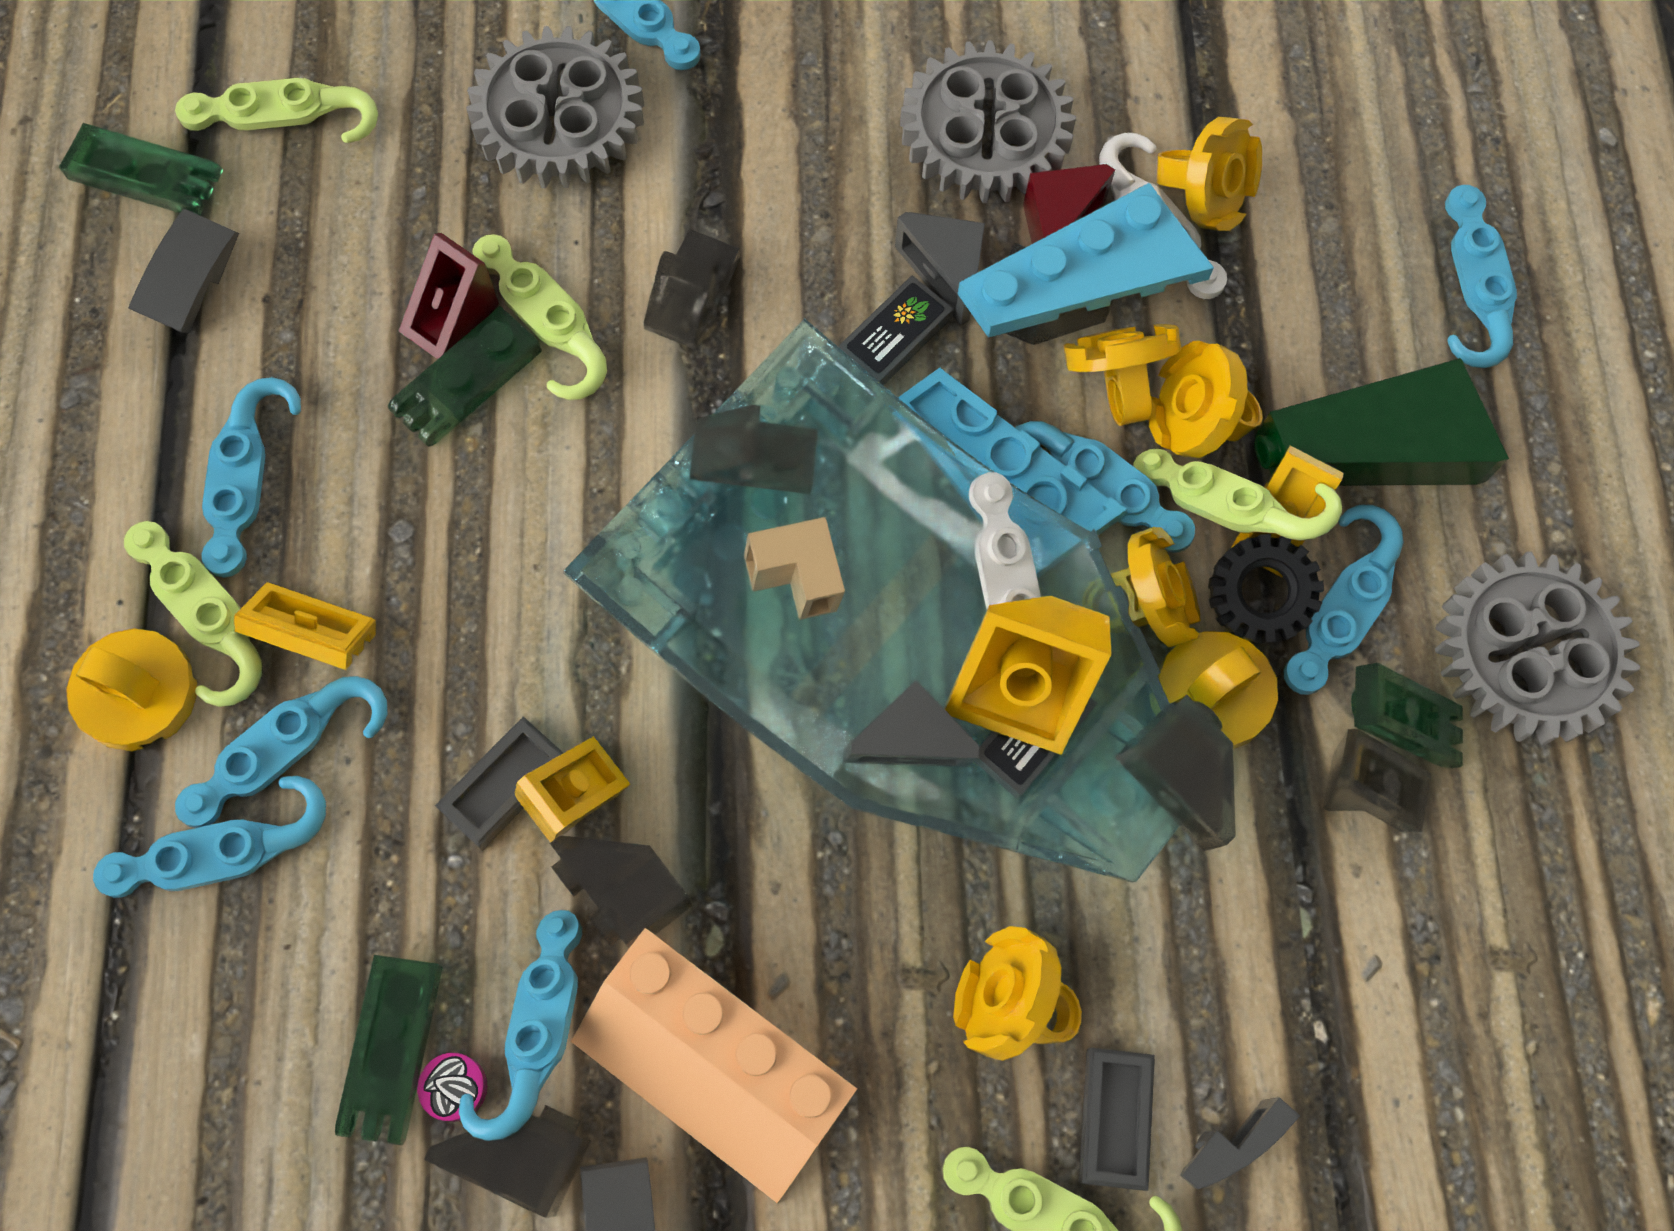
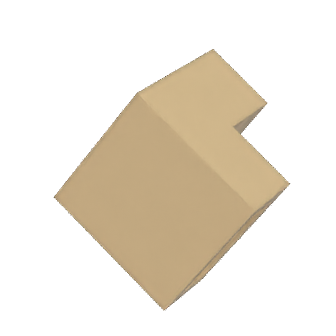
M826 517L748 533L744 559L753 592L790 584L799 620L837 612L845 594V589Z

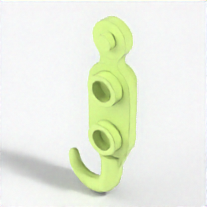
M306 78L237 83L230 86L223 95L216 98L194 92L180 98L175 108L176 116L185 128L195 131L206 129L218 121H224L237 130L305 125L332 110L356 108L361 112L362 120L353 130L342 134L341 139L345 143L360 141L368 136L375 128L378 120L376 103L368 93L356 87H333L316 83Z
M495 234L480 238L474 244L473 255L486 264L488 273L500 277L499 291L506 305L542 342L577 356L586 365L587 375L578 384L567 386L554 380H549L546 385L547 389L557 397L567 400L583 399L594 394L603 385L607 374V363L603 352L592 338L584 312L580 306L543 268L534 263L517 262L514 260L511 246L505 238Z
M1162 449L1144 451L1133 462V466L1146 475L1156 486H1167L1170 488L1173 500L1183 509L1228 529L1242 533H1276L1285 538L1300 541L1315 539L1328 533L1338 523L1342 514L1341 498L1334 489L1323 483L1317 484L1315 491L1325 500L1326 507L1324 511L1312 518H1300L1288 513L1271 495L1270 491L1263 486L1212 464L1195 461L1185 465H1178L1174 462L1171 454Z
M150 521L139 522L133 525L125 535L124 548L137 562L151 565L150 586L154 594L195 640L202 645L230 656L239 667V678L235 685L228 690L221 692L212 691L204 685H199L195 689L196 695L205 703L218 707L233 706L246 700L257 689L262 677V660L256 647L250 642L249 636L235 632L234 615L241 609L239 604L196 557L185 552H171L169 536L160 525Z
M971 1147L957 1148L950 1152L944 1160L942 1172L947 1186L955 1193L961 1195H984L990 1203L991 1211L996 1220L1011 1231H1118L1096 1205L1035 1172L1022 1168L1007 1170L1004 1173L994 1172L984 1155ZM1159 1196L1151 1197L1149 1204L1160 1215L1164 1223V1231H1182L1180 1219L1172 1206Z

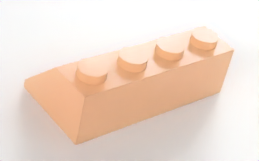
M644 928L605 979L571 1040L579 1049L776 1203L783 1197L857 1091L855 1086L646 928Z

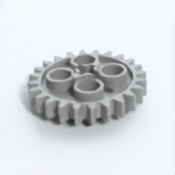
M544 26L542 39L534 40L528 31H523V45L517 47L512 42L504 40L503 46L506 53L504 57L492 53L486 55L490 70L475 69L474 74L478 86L468 87L467 91L471 105L467 106L466 109L476 144H481L487 161L497 160L502 174H506L515 168L519 183L522 184L533 173L538 174L541 188L548 186L552 176H559L563 187L569 188L572 174L578 173L583 181L590 183L591 168L596 166L602 172L610 173L608 157L612 156L625 160L627 158L625 143L637 144L638 135L636 127L644 125L642 87L639 86L636 68L629 69L625 52L614 55L612 41L609 39L595 47L592 31L588 30L580 40H576L573 37L571 26H567L561 38H554L549 26ZM564 69L560 79L563 96L558 97V75L560 70ZM550 116H554L555 137L553 143L548 145L550 136L552 138L553 133Z
M992 40L987 41L984 52L978 53L970 41L966 42L964 55L958 56L950 47L945 48L943 64L931 57L927 59L926 74L915 71L912 88L905 89L903 107H901L902 145L911 146L909 161L911 163L924 161L922 172L924 179L940 174L939 190L942 192L954 183L960 185L959 195L962 200H965L972 189L979 190L982 203H987L991 191L998 190L1005 202H1009L1012 187L1015 186L1025 195L1030 173L1051 171V169L1060 170L1062 168L1065 154H1069L1074 136L1073 130L1076 116L1070 114L1074 100L1071 96H1062L1065 86L1064 79L1049 81L1052 70L1050 63L1036 69L1032 66L1034 52H1029L1020 60L1014 57V44L1010 43L1004 53L1001 54L996 53ZM986 83L993 86V103L990 119V129L992 131L990 142L991 159L988 160L982 157L985 115L983 104ZM956 141H960V142H964L965 144H960V143H955V142H956Z
M1526 552L1516 563L1508 554H1505L1492 566L1486 562L1481 564L1471 574L1472 578L1466 576L1454 588L1457 594H1453L1443 603L1442 608L1450 616L1444 617L1436 624L1435 629L1451 638L1444 640L1435 648V652L1443 656L1452 657L1453 663L1441 671L1442 677H1459L1463 684L1453 693L1455 699L1472 695L1476 700L1471 709L1470 716L1475 718L1487 710L1494 714L1491 722V731L1496 733L1509 723L1514 724L1516 741L1521 742L1536 731L1541 745H1546L1559 737V734L1565 742H1568L1582 735L1583 730L1590 733L1604 725V718L1607 719L1621 711L1622 706L1618 700L1634 691V687L1623 678H1627L1640 670V665L1625 658L1624 655L1640 645L1637 640L1622 637L1620 632L1633 622L1632 618L1613 616L1610 610L1618 604L1620 598L1618 596H1611L1601 599L1597 595L1603 581L1600 577L1591 580L1586 585L1579 581L1581 574L1580 564L1576 563L1563 573L1559 571L1557 555L1552 554L1538 567L1532 552ZM1545 605H1549L1557 612L1560 621L1555 620L1549 615ZM1489 618L1495 619L1503 626L1506 636L1499 634L1493 629ZM1573 632H1581L1584 638L1561 641L1549 651L1545 647H1537ZM1525 643L1528 647H1537L1521 652L1508 660L1496 663L1491 662L1488 657L1510 654ZM1568 658L1580 666L1583 677L1572 670ZM1512 672L1524 678L1529 692L1523 691L1516 685Z

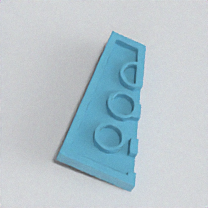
M1148 183L959 282L958 295L989 338L1057 320L1060 313L1086 307L1087 311L1109 306L1113 299L1140 293L1141 297L1164 292L1165 287L1170 284L1186 280L1189 281V284L1209 280L1214 267L1152 185Z
M938 368L894 400L895 409L970 505L969 488L978 476L988 472H997L1010 482L1013 490V499L1008 509V515L1013 523L1018 524L1025 531L1028 537L1037 580L1126 516V507L1111 496L1107 498L1087 483L1086 477L1069 464L1065 466L1042 449L1037 440L1025 431L1017 430L997 415L996 409L943 369Z

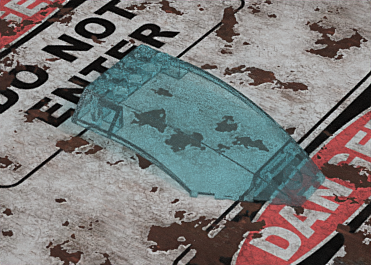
M805 318L563 571L566 577L711 702L802 773L857 811L1134 883L1141 877L1212 785L1200 757L1195 755L1190 749L1187 741L1188 731L1180 713L1174 714L1157 677L1161 672L1141 629L1134 625L1129 616V603L1121 585L1115 586L1099 551L1102 544L1095 529L1090 532L1039 502L1012 483L1010 485L1013 490V499L1008 509V515L1013 523L1018 524L1025 531L1028 537L1041 597L1054 596L1110 616L1111 657L1091 695V698L1098 704L1071 735L1062 755L1056 753L1022 796L1018 798L1010 794L975 762L967 767L843 763V750L915 680L944 708L987 612L974 545L976 537L983 527V519L971 505L969 488L978 476L994 471L956 445L914 412ZM826 517L845 594L837 612L799 620L790 584L755 592L752 591L744 559L748 533ZM952 717L978 745L991 732V730Z

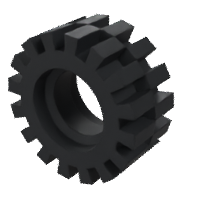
M1263 534L1250 539L1249 537L1225 552L1214 566V572L1212 577L1209 578L1208 589L1211 591V598L1208 599L1210 608H1214L1218 616L1215 619L1218 623L1228 628L1231 634L1254 644H1271L1284 641L1296 636L1301 630L1306 629L1313 622L1311 618L1316 612H1319L1322 601H1319V596L1324 591V580L1319 581L1317 572L1321 569L1317 561L1311 562L1307 557L1309 551L1302 545L1297 547L1290 543L1292 539L1283 536L1274 538L1271 537V534ZM1258 567H1269L1278 571L1285 578L1288 586V595L1280 609L1272 613H1260L1247 605L1242 595V583L1245 576L1251 570Z

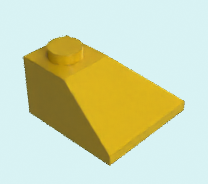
M1054 596L989 605L944 709L951 717L1062 755L1111 657L1110 616Z

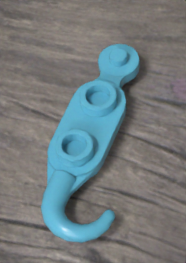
M594 0L597 7L633 40L643 45L661 47L664 51L665 61L670 67L677 70H688L699 62L701 56L699 42L692 35L677 32L674 29L672 12L661 0Z
M1460 185L1451 190L1445 201V209L1448 215L1459 226L1451 241V252L1464 300L1487 328L1491 345L1488 350L1475 352L1462 345L1456 335H1450L1447 342L1451 352L1457 358H1461L1463 363L1471 367L1488 368L1496 366L1506 359L1513 347L1511 323L1517 299V289L1503 240L1497 230L1491 225L1486 224L1482 219V214L1486 207L1484 194L1474 186Z
M273 377L261 378L245 385L234 399L230 417L219 435L212 442L209 451L202 509L207 522L214 528V534L204 546L201 556L205 568L215 576L231 577L240 572L245 566L247 554L240 542V535L244 529L253 523L259 511L266 455L265 447L255 421L257 404L265 396L272 394L280 395L287 400L290 413L298 415L301 412V398L296 389L285 380Z
M1029 421L1015 427L1019 431H1025L1037 440L1065 466L1069 464L1086 477L1087 483L1107 498L1111 496L1126 507V516L1119 520V523L1135 527L1139 525H1145L1149 528L1161 527L1170 535L1175 545L1165 548L1167 552L1178 553L1184 551L1193 542L1195 537L1193 520L1181 511L1164 509L1159 503V493L1156 485L1146 475L1105 444L1095 439L1062 432L1057 427L1043 421Z
M1357 505L1347 509L1339 518L1338 523L1342 527H1346L1354 520L1359 519L1373 522L1380 530L1381 541L1373 552L1350 564L1341 572L1323 598L1319 612H1316L1311 618L1313 622L1306 628L1308 649L1295 654L1286 663L1284 679L1287 685L1299 694L1310 695L1316 693L1326 684L1329 660L1341 659L1355 650L1389 601L1392 593L1395 562L1400 556L1404 540L1402 529L1396 518L1383 508L1375 505Z
M358 676L341 677L327 684L320 691L284 701L275 706L224 748L217 757L214 766L215 772L209 781L192 784L181 791L175 802V813L178 819L193 828L211 825L220 817L223 805L227 799L233 796H253L265 789L314 748L336 708L350 698L360 697L370 704L372 715L363 734L366 738L374 737L383 727L388 715L387 699L382 689L369 679Z
M300 776L282 777L278 783L281 788L295 789L301 792L306 799V812L297 822L276 826L244 819L230 820L171 833L159 838L143 856L132 857L123 852H113L104 856L94 869L93 881L95 887L105 895L113 898H122L130 895L145 882H152L155 886L167 891H182L247 876L285 850L294 849L309 842L320 831L325 820L326 800L321 789L310 779Z
M553 911L540 921L536 930V938L541 946L540 957L526 968L518 983L505 1041V1057L512 1086L507 1108L496 1118L482 1119L474 1111V1101L471 1094H464L460 1098L459 1116L463 1127L473 1137L492 1141L504 1139L519 1131L530 1119L537 1104L541 1088L563 1057L578 989V977L568 962V956L582 938V926L577 917L570 911Z

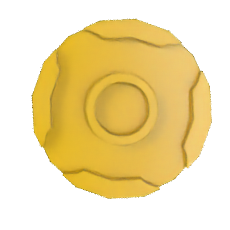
M1217 117L1205 126L1197 138L1193 150H1168L1158 153L1157 184L1185 189L1186 206L1191 220L1200 228L1217 231L1232 230L1246 216L1245 213L1238 212L1245 196H1256L1262 171V143L1260 137L1249 135L1248 128L1253 126V124L1248 119Z
M1155 324V336H1144V333L1136 331L1134 326L1077 338L1078 346L1075 343L1063 345L1067 369L1075 372L1104 371L1109 407L1112 417L1118 426L1149 420L1152 405L1146 364L1171 357L1181 351L1179 328L1176 325Z
M1192 341L1181 347V351L1171 356L1162 366L1158 376L1165 378V381L1161 387L1159 399L1151 396L1152 410L1149 419L1151 433L1155 442L1161 447L1183 457L1201 458L1216 451L1226 440L1238 441L1261 424L1263 419L1262 410L1254 395L1248 390L1246 369L1239 355L1220 344H1208L1203 341Z
M1152 527L1132 534L1128 541L1129 567L1094 581L1087 591L1085 608L1104 614L1102 603L1106 594L1115 588H1123L1128 595L1129 604L1126 612L1121 617L1110 620L1111 631L1124 632L1149 624L1159 640L1168 647L1190 642L1199 637V633L1194 627L1190 628L1191 624L1200 622L1201 618L1197 595L1189 570L1184 561L1173 564L1165 550L1166 547L1175 545L1174 541L1161 527Z
M136 628L110 633L90 645L74 664L66 687L68 711L80 730L106 747L126 751L143 749L140 745L152 743L160 737L168 739L178 732L192 713L197 697L195 689L198 686L197 680L192 675L190 659L185 651L160 633Z
M1200 632L1198 639L1175 646L1166 655L1158 671L1155 705L1164 724L1182 742L1192 746L1197 743L1207 748H1217L1216 751H1230L1250 743L1271 721L1278 702L1277 677L1267 657L1250 641L1229 632Z
M1009 926L993 933L985 940V943L993 947L985 954L980 964L971 959L963 970L955 993L953 1018L955 1026L966 1032L967 1040H963V1043L969 1049L986 1057L1004 1061L1022 1054L1033 1043L1052 1044L1072 1040L1080 1028L1082 1011L1074 991L1061 982L1062 967L1056 948L1044 937L1022 927ZM1056 1007L1057 1022L1051 1031L1046 1026L1052 1018Z

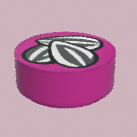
M459 1053L442 1054L431 1060L421 1072L417 1086L419 1102L430 1116L438 1120L449 1122L461 1121L459 1116L461 1096L467 1093L471 1094L474 1101V1111L477 1112L487 1094V1077L481 1065L471 1057Z

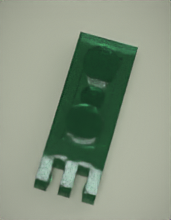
M83 123L59 165L60 170L68 180L181 213L183 209H187L200 216L205 206L194 197L208 200L214 187L206 180L218 182L223 173L221 166L211 160Z
M499 306L390 400L388 410L397 418L405 416L403 424L412 432L420 430L418 438L426 446L431 447L542 352L539 341L507 311Z
M1380 663L1356 666L1355 690L1351 696L1354 727L1440 767L1459 768L1463 766V753L1450 747V745L1463 743V729L1450 723L1463 720L1462 705Z
M374 955L335 1124L336 1136L351 1138L356 1127L358 1113L362 1111L365 1112L361 1130L362 1140L376 1142L382 1130L384 1116L389 1115L391 1120L387 1136L388 1144L400 1146L404 1144L408 1133L443 969L441 965Z

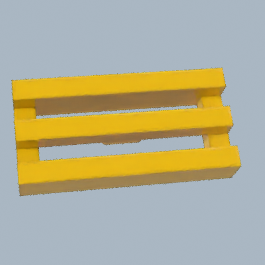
M266 582L234 615L235 632L347 670L352 664V654L359 656L364 650V640L370 642L376 635V619Z

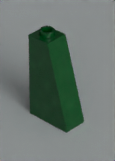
M1461 358L1271 411L1255 435L1257 459L1264 469H1269L1271 475L1274 474L1289 446H1292L1344 473L1339 486L1476 485L1486 482L1509 459Z

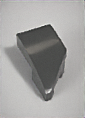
M1280 1097L1261 1100L1230 1141L1217 1130L1204 1132L1195 1145L1199 1151L1183 1168L1180 1176L1195 1189L1208 1187L1228 1178L1269 1150L1290 1129L1300 1115Z

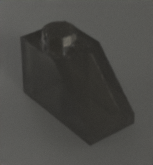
M1185 695L1165 706L1114 757L1203 851L1227 846L1236 837L1233 742L1221 731L1222 723L1208 706L1199 701H1193L1188 695Z
M545 1105L540 1116L532 1113L530 1119L519 1131L504 1139L486 1141L473 1137L469 1132L430 1146L424 1160L544 1218L556 1216L591 1140L576 1134L581 1123L580 1120Z

